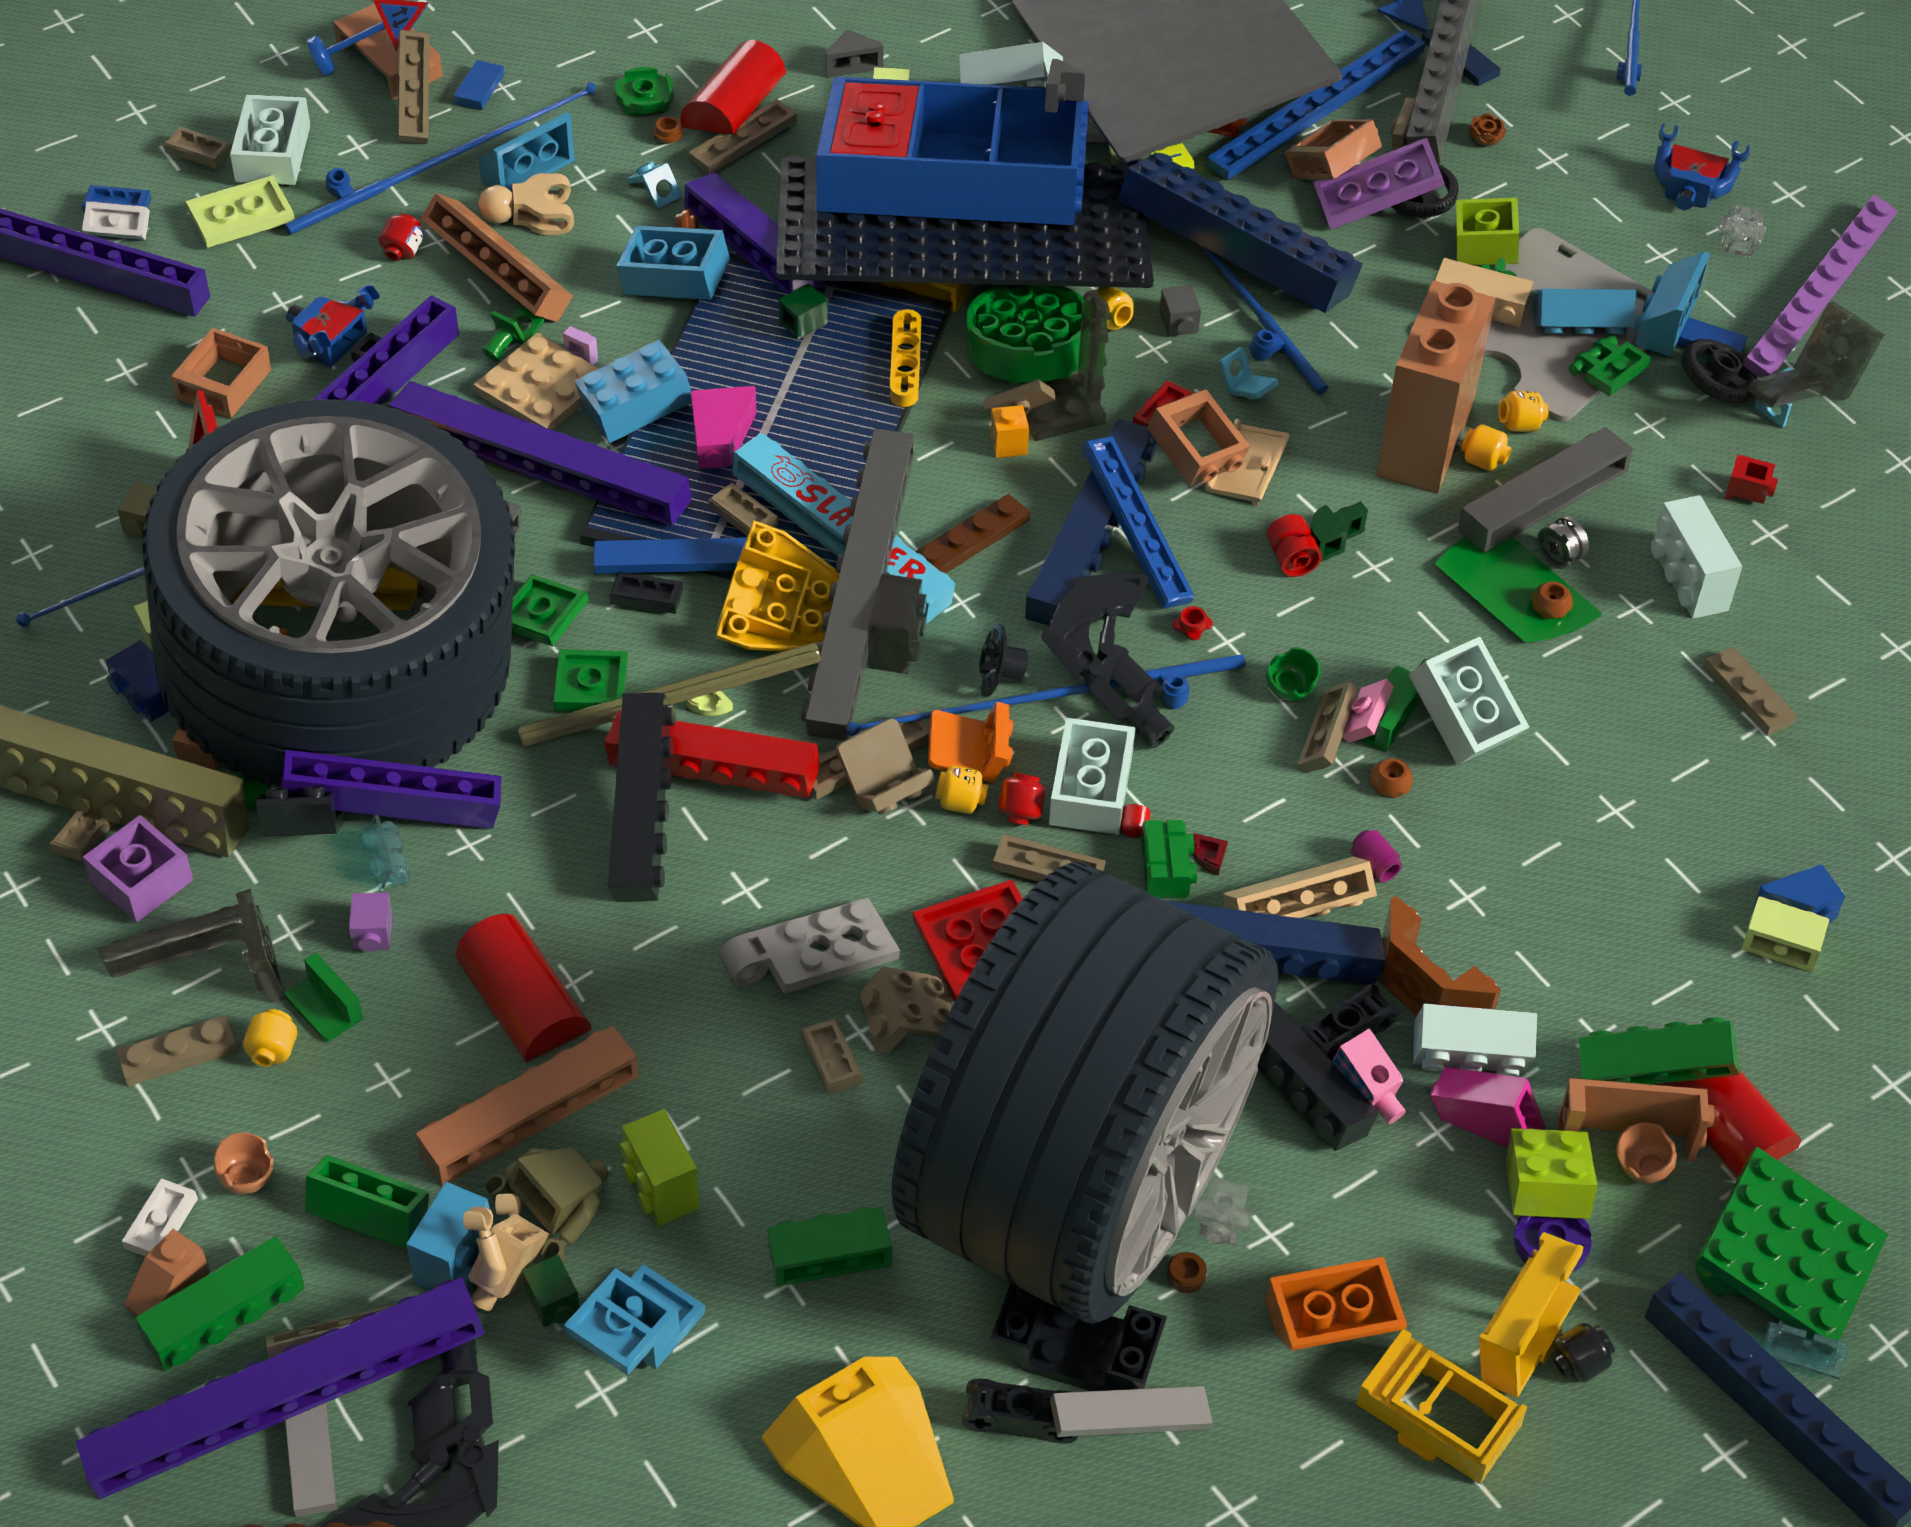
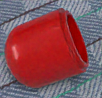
M1138 804L1125 805L1120 825L1121 832L1130 838H1141L1142 825L1146 820H1150L1151 810L1146 806Z

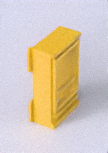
M1546 1232L1542 1233L1539 1238V1251L1533 1250L1532 1258L1529 1257L1484 1333H1481L1479 1336L1482 1382L1518 1398L1539 1361L1542 1364L1547 1362L1555 1348L1556 1339L1562 1335L1563 1330L1560 1326L1580 1294L1579 1287L1565 1281L1583 1253V1246L1573 1244Z
M1402 1330L1361 1385L1356 1405L1398 1431V1442L1426 1461H1434L1438 1457L1481 1484L1514 1435L1521 1428L1527 1406L1524 1404L1518 1405L1412 1338V1334L1407 1330ZM1421 1372L1426 1376L1434 1378L1439 1384L1429 1398L1420 1403L1419 1411L1402 1402L1401 1398ZM1445 1386L1481 1408L1485 1414L1497 1421L1478 1449L1424 1416L1431 1412V1405Z

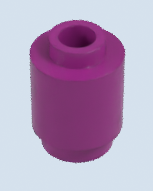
M1365 830L1354 838L1351 854L1354 857L1370 861L1373 879H1378L1382 883L1387 882L1400 872L1402 868V863L1399 860L1400 855L1378 830Z

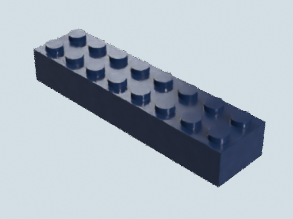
M1154 153L1128 168L1117 199L1324 313L1351 294L1363 263L1355 260L1352 254L1329 246L1326 240L1303 232L1300 226L1277 218L1268 209H1260L1251 204L1246 197L1234 195L1225 190L1220 183L1208 181L1199 176L1196 170L1182 167L1173 162L1170 156L1163 153Z

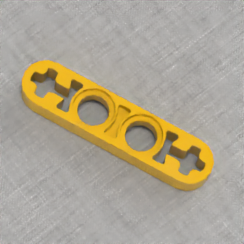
M909 309L900 310L893 317L890 399L893 404L900 407L914 405L919 396L921 316L918 312ZM904 324H910V332L904 331ZM901 344H911L914 347L904 350L898 346ZM901 366H910L913 368V370L909 372H901L897 368ZM901 384H908L907 392H901Z

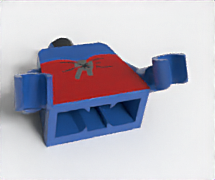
M1665 123L1661 125L1658 137L1662 144L1657 149L1654 172L1660 184L1666 187L1665 197L1667 199L1674 200L1676 207L1681 210H1689L1692 206L1704 208L1707 207L1712 199H1718L1732 190L1741 170V167H1739L1740 163L1745 162L1749 158V145H1747L1744 153L1739 154L1736 153L1739 141H1735L1731 147L1733 159L1731 163H1728L1729 158L1676 144L1671 148V142L1675 140L1678 133V126L1675 124L1673 134L1667 135L1663 131Z
M372 284L363 286L357 292V296L349 301H334L318 297L305 309L298 305H292L287 311L286 320L292 323L293 343L303 359L314 357L327 367L332 368L367 334L364 310L371 309L374 306V300L380 297Z

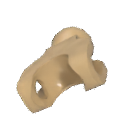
M539 173L533 175L523 183L512 184V192L506 187L494 185L485 189L478 201L479 211L487 221L500 224L507 222L513 217V225L526 226L531 231L540 235L566 234L572 230L575 223L571 208L563 204L569 198L571 187L568 178L562 174ZM553 187H560L559 190H549ZM563 218L565 220L558 222L553 219Z

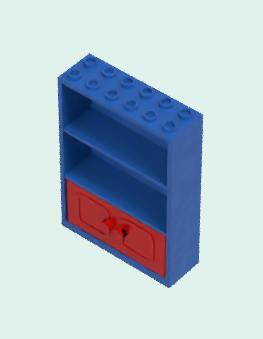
M834 76L816 155V211L1074 225L1075 214H1081L1089 101L1065 100V102H1059L1057 113L1045 112L1046 88Z

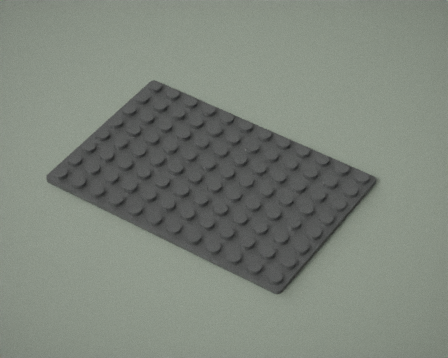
M1009 0L1038 42L1047 44L1063 56V62L1085 74L1083 101H1089L1088 115L1121 162L1137 160L1147 154L1163 150L1181 141L1192 139L1197 135L1218 129L1236 120L1247 118L1252 114L1273 108L1278 104L1301 97L1322 87H1328L1342 79L1339 68L1284 0Z

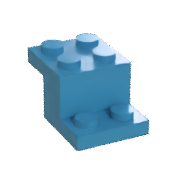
M644 1264L631 1278L615 1268L564 1324V1329L567 1335L626 1375H629L641 1360L656 1370L706 1313L705 1305Z

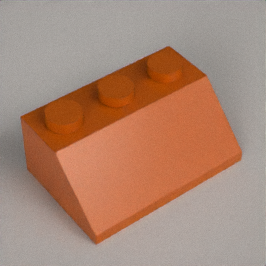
M1384 1257L1271 1277L1269 1280L1265 1300L1276 1336L1291 1351L1407 1328V1323Z

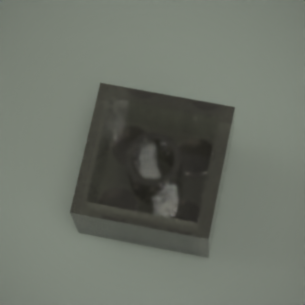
M882 573L869 620L868 668L908 675L911 661L917 662L920 651V642H917L919 636H924L927 617L921 616V614H925L927 605V594H922L921 579Z

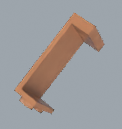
M375 4L334 21L336 42L339 43L383 22ZM386 29L342 49L344 51L355 46L387 77L390 97L392 99L398 98V49L397 51L395 50ZM429 45L430 83L443 77L440 53L431 45Z
M1569 1078L1557 1116V1131L1580 1132L1581 1128L1624 1131L1628 1126L1640 1122L1659 1124L1665 1129L1667 1135L1685 1136L1687 1162H1695L1699 1148H1705L1707 1128L1713 1127L1715 1110L1714 1105H1708L1707 1089Z

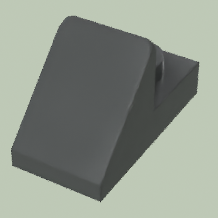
M1052 58L1046 82L1045 112L1057 113L1059 102H1065V100L1083 101L1085 74L1082 71L1059 59Z

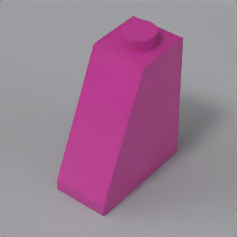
M755 386L691 391L698 469L731 466L734 460V452L740 448L756 415Z
M1444 1067L1438 1081L1432 1086L1431 1100L1435 1104L1441 1120L1508 1148L1511 1128L1546 1129L1528 1078Z

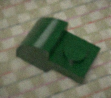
M1361 501L1348 507H1342L1334 513L1327 505H1324L1313 515L1310 531L1321 551V562L1343 553L1346 540L1364 532L1368 509Z

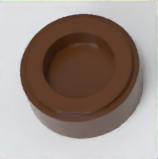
M1178 1253L1169 1261L1167 1280L1179 1292L1193 1293L1198 1291L1205 1283L1206 1264L1200 1256L1194 1253Z

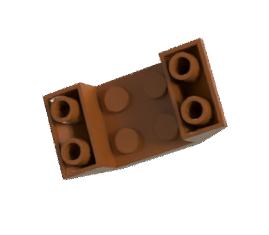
M1397 896L1391 898L1382 935L1386 961L1381 970L1380 984L1416 1017L1423 1004L1495 1010L1501 992L1496 982L1490 976L1484 975L1475 966L1453 981L1446 970L1434 964L1416 944L1422 918L1412 906L1406 905Z

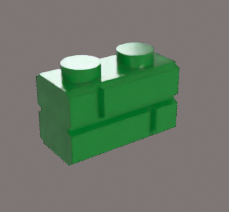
M1146 820L1142 825L1141 834L1146 892L1159 899H1165L1167 896L1170 898H1187L1190 894L1191 884L1197 883L1196 862L1189 861V855L1194 854L1193 834H1186V824L1183 820H1166V822H1162V820Z

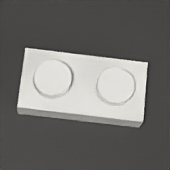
M86 201L82 231L85 234L146 240L150 210L142 206Z
M160 1179L123 1238L124 1249L145 1257L173 1228L178 1231L198 1200L196 1191Z

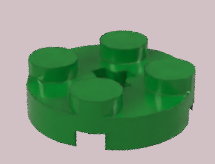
M637 67L624 72L625 77L620 81L619 78L616 80L615 98L626 115L637 116L638 114H652L656 112L665 113L670 109V103L674 97L673 81L668 74L665 73L664 77L658 74L656 68Z

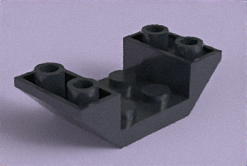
M271 784V788L265 789L266 794H261L256 799V807L264 837L337 834L345 823V811L335 810L334 791H325L324 786H306L302 788V792L288 793L287 787Z
M1010 1283L990 1341L1026 1372L1088 1391L1142 1389L1145 1387L1167 1316L1129 1305L1124 1319L1110 1316L1103 1321L1090 1324L1070 1315L1062 1308H1057L1019 1288L1018 1285Z

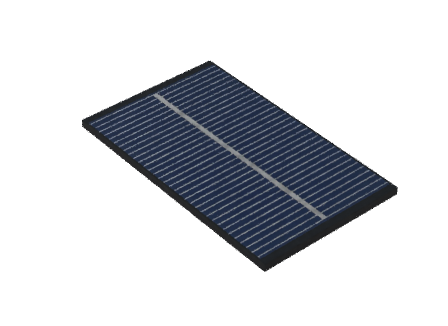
M729 253V263L712 299L696 300L670 354L685 371L691 391L755 386L756 415L740 447L762 432L771 440L778 442L794 458L801 460L817 476L824 478L830 486L843 496L851 500L853 496L858 497L860 488H857V475L859 468L865 469L867 460H863V452L866 440H872L874 428L901 432L912 406H897L890 399L893 317L898 311L905 309L914 310L921 316L920 389L952 314L953 302L860 281H822V287L815 290L823 293L828 300V324L798 340L779 323L778 299L787 294L741 255ZM904 324V331L910 332V324ZM901 344L898 347L909 350L914 346L911 344ZM901 366L897 368L901 372H909L913 370V368L910 366ZM901 384V392H907L908 384ZM692 403L630 433L620 452L625 456L645 463H651L659 468L676 472L689 478L692 501L674 525L669 526L597 500L579 535L580 544L594 547L595 541L747 538L744 533L710 509L708 504L709 498L729 484L734 483L778 516V525L774 528L795 537L797 541L835 569L838 559L835 554L734 476L732 474L733 463L729 467L698 469ZM734 570L696 572L731 580Z

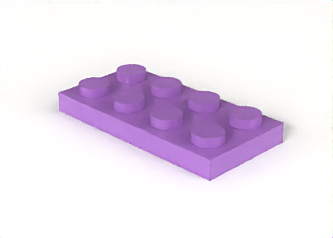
M1427 138L1355 165L1334 180L1320 179L1313 182L1330 230L1445 186Z

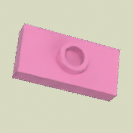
M1388 679L1360 689L1356 700L1351 706L1352 710L1342 736L1347 743L1375 734L1394 688Z

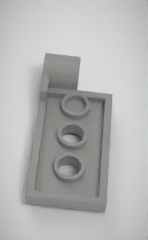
M869 898L733 937L719 951L723 963L737 986L745 987L758 982L764 977L769 968L783 994L898 960L900 954L899 947ZM852 934L860 940L852 942L849 939H844L842 936ZM821 944L827 950L820 952L811 948L810 945Z

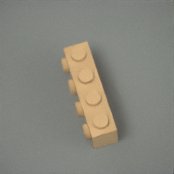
M1350 857L1222 893L1226 909L1301 918L1308 915L1310 917L1326 915L1330 913V909L1340 906H1358L1363 903V900L1377 896L1370 861Z

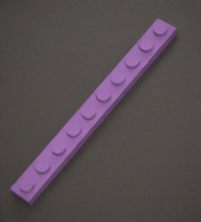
M1873 194L1749 353L1742 366L1763 381L1769 376H1773L1898 213V210Z

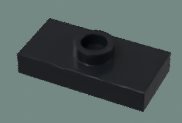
M617 572L609 596L610 604L676 614L683 592V582Z

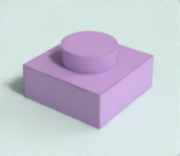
M570 326L563 333L564 348L594 365L598 361L596 337Z

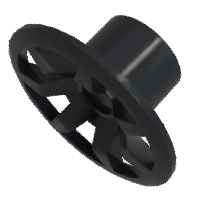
M999 623L995 624L989 631L981 651L979 673H988L982 679L981 693L984 697H990L994 693L1000 679L1021 682L1027 668L1028 654L1026 649L1007 646L1005 628ZM986 655L990 657V662L985 663Z

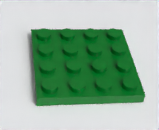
M1756 1147L1750 1153L1695 1263L1830 1353L1837 1347L1888 1233L1759 1147Z

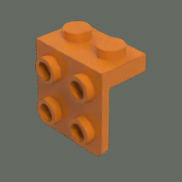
M996 701L985 721L934 710L930 715L929 766L945 772L951 765L975 769L981 772L982 781L994 783L1003 767L1007 768L1013 754L1012 747H1009V738L1013 729V720L1009 719V705Z

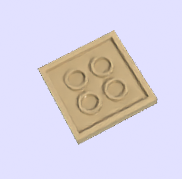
M537 332L473 384L474 393L515 418L554 430L583 406L574 381L599 368Z

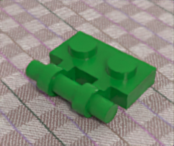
M1608 335L1606 338H1600L1595 341L1589 351H1583L1578 354L1568 369L1574 376L1580 372H1587L1585 381L1610 397L1648 368L1651 357L1627 341L1620 347H1617L1618 341L1616 337Z

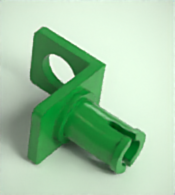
M519 306L510 318L493 310L490 316L497 330L481 350L488 358L498 362L512 341L522 345L535 335L544 323V318L534 315L523 306ZM525 317L532 320L531 327L528 330L521 331L517 321Z

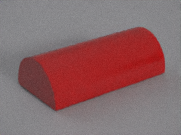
M747 40L739 44L683 108L680 117L681 126L688 129L734 135L786 74L785 65L780 55L772 47L761 41Z
M511 914L490 916L475 924L461 938L456 948L457 961L526 1063L591 1030L590 1022L516 916Z
M1741 1070L1740 1075L1657 1084L1660 1086L1707 1089L1708 1105H1714L1715 1117L1713 1127L1707 1128L1706 1142L1737 1178L1750 1153L1756 1147H1759L1777 1160L1799 1148L1801 1143L1799 1135Z

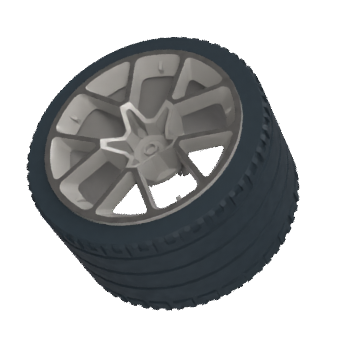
M319 399L283 403L237 417L201 437L199 442L191 445L186 449L185 454L180 455L175 460L176 464L166 471L165 479L158 483L157 494L152 495L150 507L146 511V523L143 525L142 538L143 563L157 683L162 691L164 703L168 704V711L171 716L177 718V724L180 729L187 731V737L191 741L197 742L205 754H211L212 759L218 763H224L228 766V769L234 772L242 773L246 778H254L261 781L262 784L269 786L271 784L279 786L285 750L435 767L439 763L448 761L452 754H458L465 743H470L475 738L476 732H481L485 727V720L492 717L494 707L498 706L501 700V692L505 690L506 680L509 675L515 532L513 530L512 514L509 513L508 502L503 499L501 487L496 485L494 475L487 472L486 465L483 461L476 458V454L472 450L463 446L460 440L450 436V433L441 430L434 426L433 423L424 421L413 414L362 401ZM388 566L418 580V583L425 589L428 588L435 595L429 603H423L420 606V612L407 621L397 617L372 594L381 584ZM279 580L283 587L296 599L308 605L320 607L309 633L304 637L293 638L280 634L278 627L272 626L270 629H267L257 624L252 618L254 611ZM249 583V585L246 587L243 593L232 605L230 603L231 599ZM358 611L380 630L379 634L366 638L326 641L327 633L335 616L338 621L349 623L357 618Z

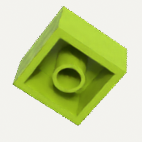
M1517 198L1456 200V252L1458 262L1474 266L1481 264L1491 265L1496 264L1499 259L1504 257L1506 265L1519 264Z
M660 1110L622 1126L624 1142L619 1144V1148L625 1163L621 1164V1168L629 1185L635 1184L639 1191L637 1199L644 1215L651 1214L658 1227L700 1209L697 1167L666 1110Z
M1511 1128L1505 1163L1513 1215L1590 1219L1597 1181L1588 1132Z

